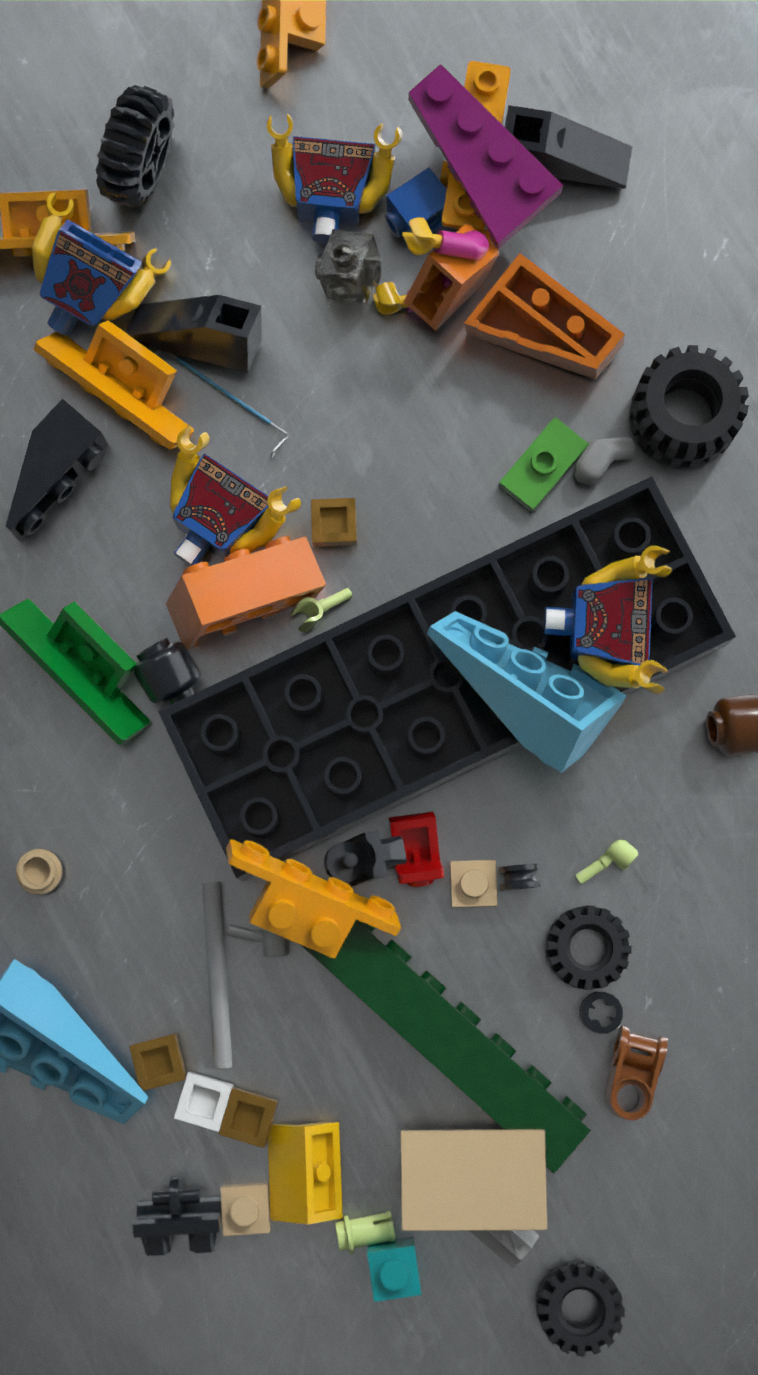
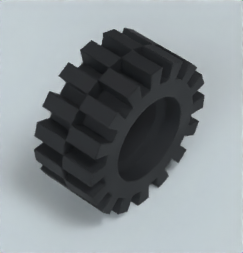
M589 905L576 907L561 914L550 926V932L545 940L547 942L546 958L550 962L549 966L553 973H556L564 983L584 990L601 989L607 987L613 981L616 982L621 977L622 971L627 969L629 964L628 956L632 954V945L629 946L628 941L630 937L629 932L622 926L623 922L618 916L615 917L610 913L611 911L605 908ZM584 929L596 931L605 942V954L601 961L593 966L579 964L573 958L570 951L572 938L576 933Z
M568 1261L566 1262L567 1266L560 1268L557 1265L552 1269L553 1273L549 1277L545 1275L541 1281L542 1288L540 1291L537 1290L536 1295L537 1317L548 1340L553 1345H558L561 1351L569 1354V1351H573L577 1356L585 1357V1352L592 1351L593 1355L601 1352L600 1347L607 1344L610 1347L615 1342L613 1339L616 1332L620 1334L622 1330L621 1317H625V1308L622 1305L623 1298L612 1278L599 1266L596 1268L586 1261H582V1264ZM578 1289L592 1293L598 1303V1311L595 1318L584 1326H575L568 1323L564 1319L561 1309L564 1298L570 1292Z

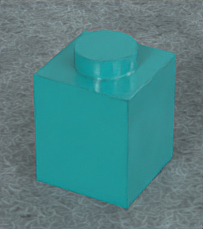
M414 1237L396 1239V1242L390 1241L367 1247L374 1302L422 1295Z

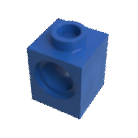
M430 167L387 195V214H385V220L397 237L402 236L403 232H412L409 221L413 218H424L431 232L442 226L441 222L447 190Z

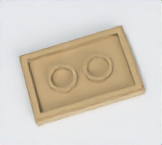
M401 1130L402 1231L547 1230L545 1130Z

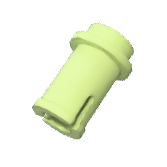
M390 1210L385 1211V1213L350 1220L348 1215L343 1216L344 1221L335 1222L340 1251L349 1250L350 1254H355V1248L390 1241L396 1242Z

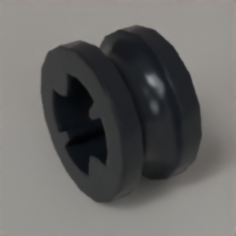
M539 864L498 867L499 874L504 876V882L500 884V891L541 887V881L535 877L536 871L539 870Z
M593 992L587 995L579 1008L580 1019L583 1025L590 1031L598 1034H608L616 1030L623 1018V1008L620 1001L614 995L607 992ZM598 999H601L603 1005L612 1006L613 1017L607 1016L610 1022L604 1026H601L599 1020L590 1019L589 1008L595 1009L592 1003Z

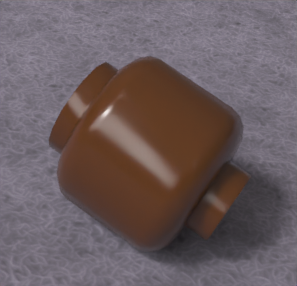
M747 694L725 697L717 701L713 711L708 712L706 719L707 733L712 746L719 747L722 753L728 756L758 753V695Z

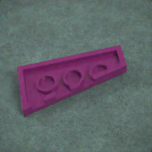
M442 64L437 66L408 92V101L434 145L441 150L448 162L450 172L456 182H460L470 199L472 209L478 219H482L490 233V239L497 249H500L562 193L563 185Z

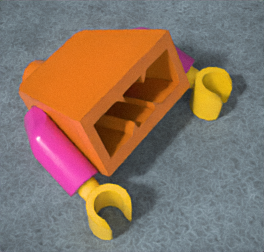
M418 217L409 221L412 232L402 233L405 242L414 255L425 254L432 248L434 250L428 254L406 295L399 296L395 283L385 282L376 286V293L373 294V299L377 310L382 315H392L401 308H406L407 312L416 313L436 331L480 288L500 255V249L494 246L488 230L480 233L472 225L465 224L457 232L440 230L437 234H432L427 221L424 218Z

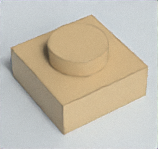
M496 860L450 861L451 908L498 906Z
M269 1182L221 1186L223 1236L271 1232Z

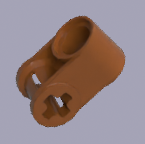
M620 1026L613 1047L611 1069L604 1097L606 1106L613 1115L625 1120H638L650 1111L657 1081L666 1057L668 1045L666 1037L659 1036L656 1040L631 1033L629 1027ZM633 1048L647 1052L648 1056L632 1052L630 1049ZM630 1084L637 1089L639 1102L633 1110L625 1112L618 1105L617 1094L623 1086Z

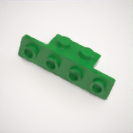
M25 599L0 614V626L118 745H123L148 726L150 723L149 718L121 691L137 663L75 601L62 608L54 623L30 599Z

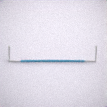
M167 352L176 361L268 425L284 433L285 437L271 451L270 458L276 454L274 451L288 437L286 431L217 385L180 357Z

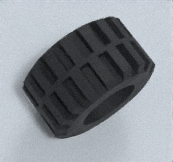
M688 345L685 353H682L678 346L670 349L666 358L660 354L653 360L650 367H646L632 397L633 402L630 407L629 418H634L631 426L634 436L639 434L642 436L639 445L643 450L646 451L649 447L655 450L652 458L661 462L663 456L671 459L669 466L679 468L682 461H687L688 468L698 467L703 459L706 464L715 460L719 453L723 454L744 424L742 422L747 416L749 405L744 404L749 397L748 388L739 387L744 377L740 370L732 373L729 368L733 362L725 356L722 361L714 357L717 351L711 348H707L705 354L699 353L698 345ZM680 389L698 393L706 400L710 407L711 421L698 426L686 425L677 421L668 412L664 396L669 392Z

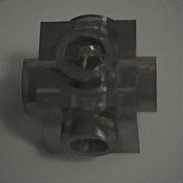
M332 229L325 251L318 255L315 265V275L320 280L326 299H332L338 303L355 302L367 304L372 288H376L379 285L382 273V260L374 235Z

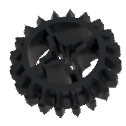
M135 84L125 89L123 94L117 98L116 106L111 109L108 123L105 124L104 135L100 139L101 147L97 154L99 160L95 169L98 175L96 179L97 187L99 188L100 195L125 207L132 206L138 208L148 201L149 195L154 193L155 186L165 167L167 156L170 154L169 148L173 140L172 131L175 126L173 120L175 112L172 100L158 92V90Z

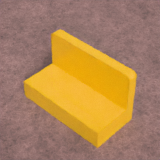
M339 1122L271 1125L268 1136L271 1220L309 1225L342 1219Z

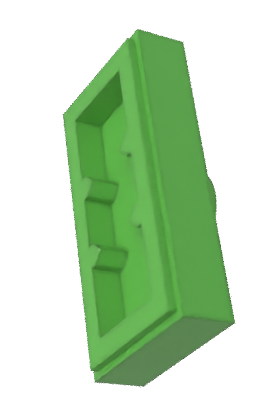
M554 417L499 481L498 486L533 513L580 458L589 443Z

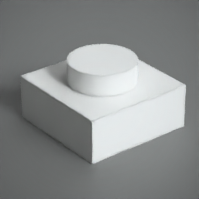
M188 1072L174 1119L219 1132L234 1084Z

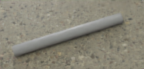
M221 882L202 883L213 1062L214 1069L232 1068Z

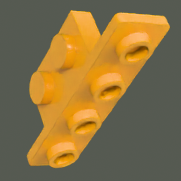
M262 0V7L257 20V27L261 31V48L256 61L257 69L260 71V87L269 89L286 74L287 42L314 51H318L325 45L326 0Z
M469 61L464 87L502 124L511 73L510 67ZM443 160L440 182L444 187H447L442 215V226L460 229L467 224L472 225L480 233L484 232L485 225L482 219H478L459 181L456 182L450 172L447 160Z
M88 189L0 193V213L3 237H0V249H12V255L16 257L32 256V245L42 220L45 217H49L47 198L52 193H56L57 196L55 204L52 206L53 209L58 212L65 211L69 206L70 199H72L74 212L70 221L92 233ZM134 232L93 233L122 251H125V244L135 241Z
M109 320L98 325L88 351L68 336L58 332H54L36 341L33 348L34 351L44 357L50 366L63 371L78 382L84 391L97 396L112 407L121 418L131 421L145 431L155 443L171 450L178 446L177 435L189 425L162 406L177 373V370ZM191 428V431L189 432V439L191 438L194 432L193 428Z
M231 839L226 847L227 859L230 865L267 880L249 914L250 923L333 959L337 956L356 919L394 936H397L401 930L395 907L381 897L374 895L370 896L369 899L354 893L353 888L340 879L330 877L327 881L313 875L312 871L301 862L293 859H287L286 862L269 856L270 853L267 849L252 841L246 840L242 844Z

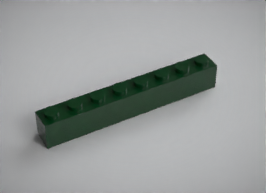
M356 919L335 959L301 945L503 1129H544L546 1167L553 1174L591 1131L582 1122L588 1115L568 1096H565L561 1102L547 1091V1088L552 1084L548 1078L532 1064L526 1070H523L511 1059L517 1051L497 1033L490 1039L476 1027L482 1020L462 1001L454 1008L441 996L447 988L427 970L421 976L416 974L406 965L412 957L392 939L384 945L372 934L376 929L375 927Z

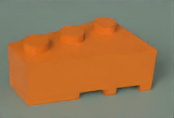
M521 253L518 254L464 322L466 333L469 336L595 380L623 347L625 334Z
M283 536L270 541L265 545V549L250 553L249 549H242L224 558L225 562L209 566L208 562H200L186 568L167 600L166 606L180 641L186 646L187 650L198 647L196 642L200 636L222 630L225 636L237 631L236 624L260 616L264 620L294 608L303 598L310 597L315 599L326 586V583L307 537L304 536L291 541L289 536Z

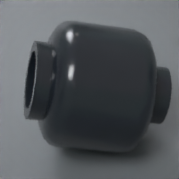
M164 638L136 655L139 662L134 668L133 673L152 703L161 704L168 701L172 705L195 694L192 686L198 682L201 673L182 642L170 643L168 638Z

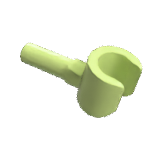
M346 588L319 601L310 597L303 598L291 611L290 616L299 612L306 614L309 619L303 622L298 630L307 632L315 626L324 612L352 598V592L349 588Z
M616 840L598 860L575 876L583 884L607 868L612 861L624 871L638 856V851L626 840Z

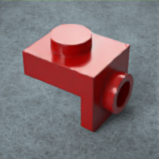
M434 812L388 817L390 837L401 835L407 863L394 866L398 883H406L411 887H423L432 884L434 879L444 878Z

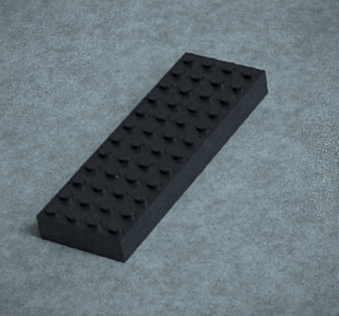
M653 477L642 480L159 710L158 713L226 858V847L232 839L242 844L246 840L255 842L267 849L270 853L269 856L283 861L522 745L427 634L431 625L454 611L505 633L509 639V644L529 651H532L535 646L548 652L547 661L571 671L574 664L580 665L578 660L570 658V636L544 634L545 608H571L572 594L575 588L582 584L585 577L613 562L641 556L642 552L650 546H659L669 550V553L661 554L655 559V568L668 566L672 568V571L666 577H658L647 573L645 577L653 578L649 660L658 662L668 672L654 673L650 678V683L726 647L736 635ZM614 687L625 695L637 690L636 688ZM230 865L236 879L240 881L253 875Z

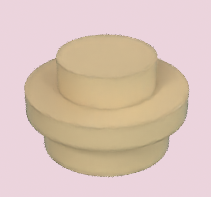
M34 849L25 853L20 858L16 867V878L19 885L25 891L36 895H43L53 891L59 885L63 874L59 858L54 853L45 849Z

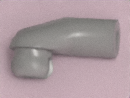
M631 437L592 441L577 461L574 470L576 480L583 485L593 484L603 476L613 460L633 458L635 453L633 439Z

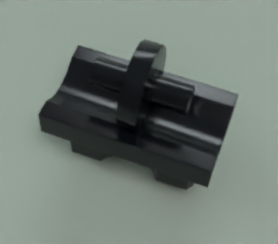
M378 829L363 832L344 842L333 845L327 851L324 858V867L327 874L345 883L350 882L351 887L364 885L388 876L387 870L392 869L393 866L407 863L401 835L380 839Z
M171 1176L169 1190L153 1191L152 1201L138 1202L136 1220H133L132 1224L134 1238L141 1237L147 1256H161L171 1252L172 1235L188 1234L190 1251L194 1253L213 1252L217 1232H220L222 1219L221 1197L201 1198L200 1188L183 1189L182 1177Z

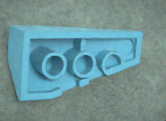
M456 611L431 625L427 632L430 638L522 746L538 756L544 764L555 768L560 773L564 772L587 752L626 698L625 694L614 687L603 685L583 671L580 666L574 664L570 671L547 661L548 652L534 646L533 650L529 651L509 644V639L505 633Z
M14 959L0 975V1072L5 1074L9 1067L32 1077L30 1085L45 1090L47 1085L55 1086L69 1092V1097L73 1103L125 1124L146 1103L148 1099L146 1093L57 989L40 977L36 971Z

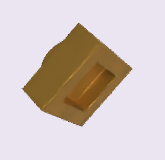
M355 498L311 499L313 547L357 545Z
M177 1033L129 1046L138 1085L143 1091L186 1080L187 1074Z
M236 1087L232 1088L218 1135L264 1148L279 1100Z

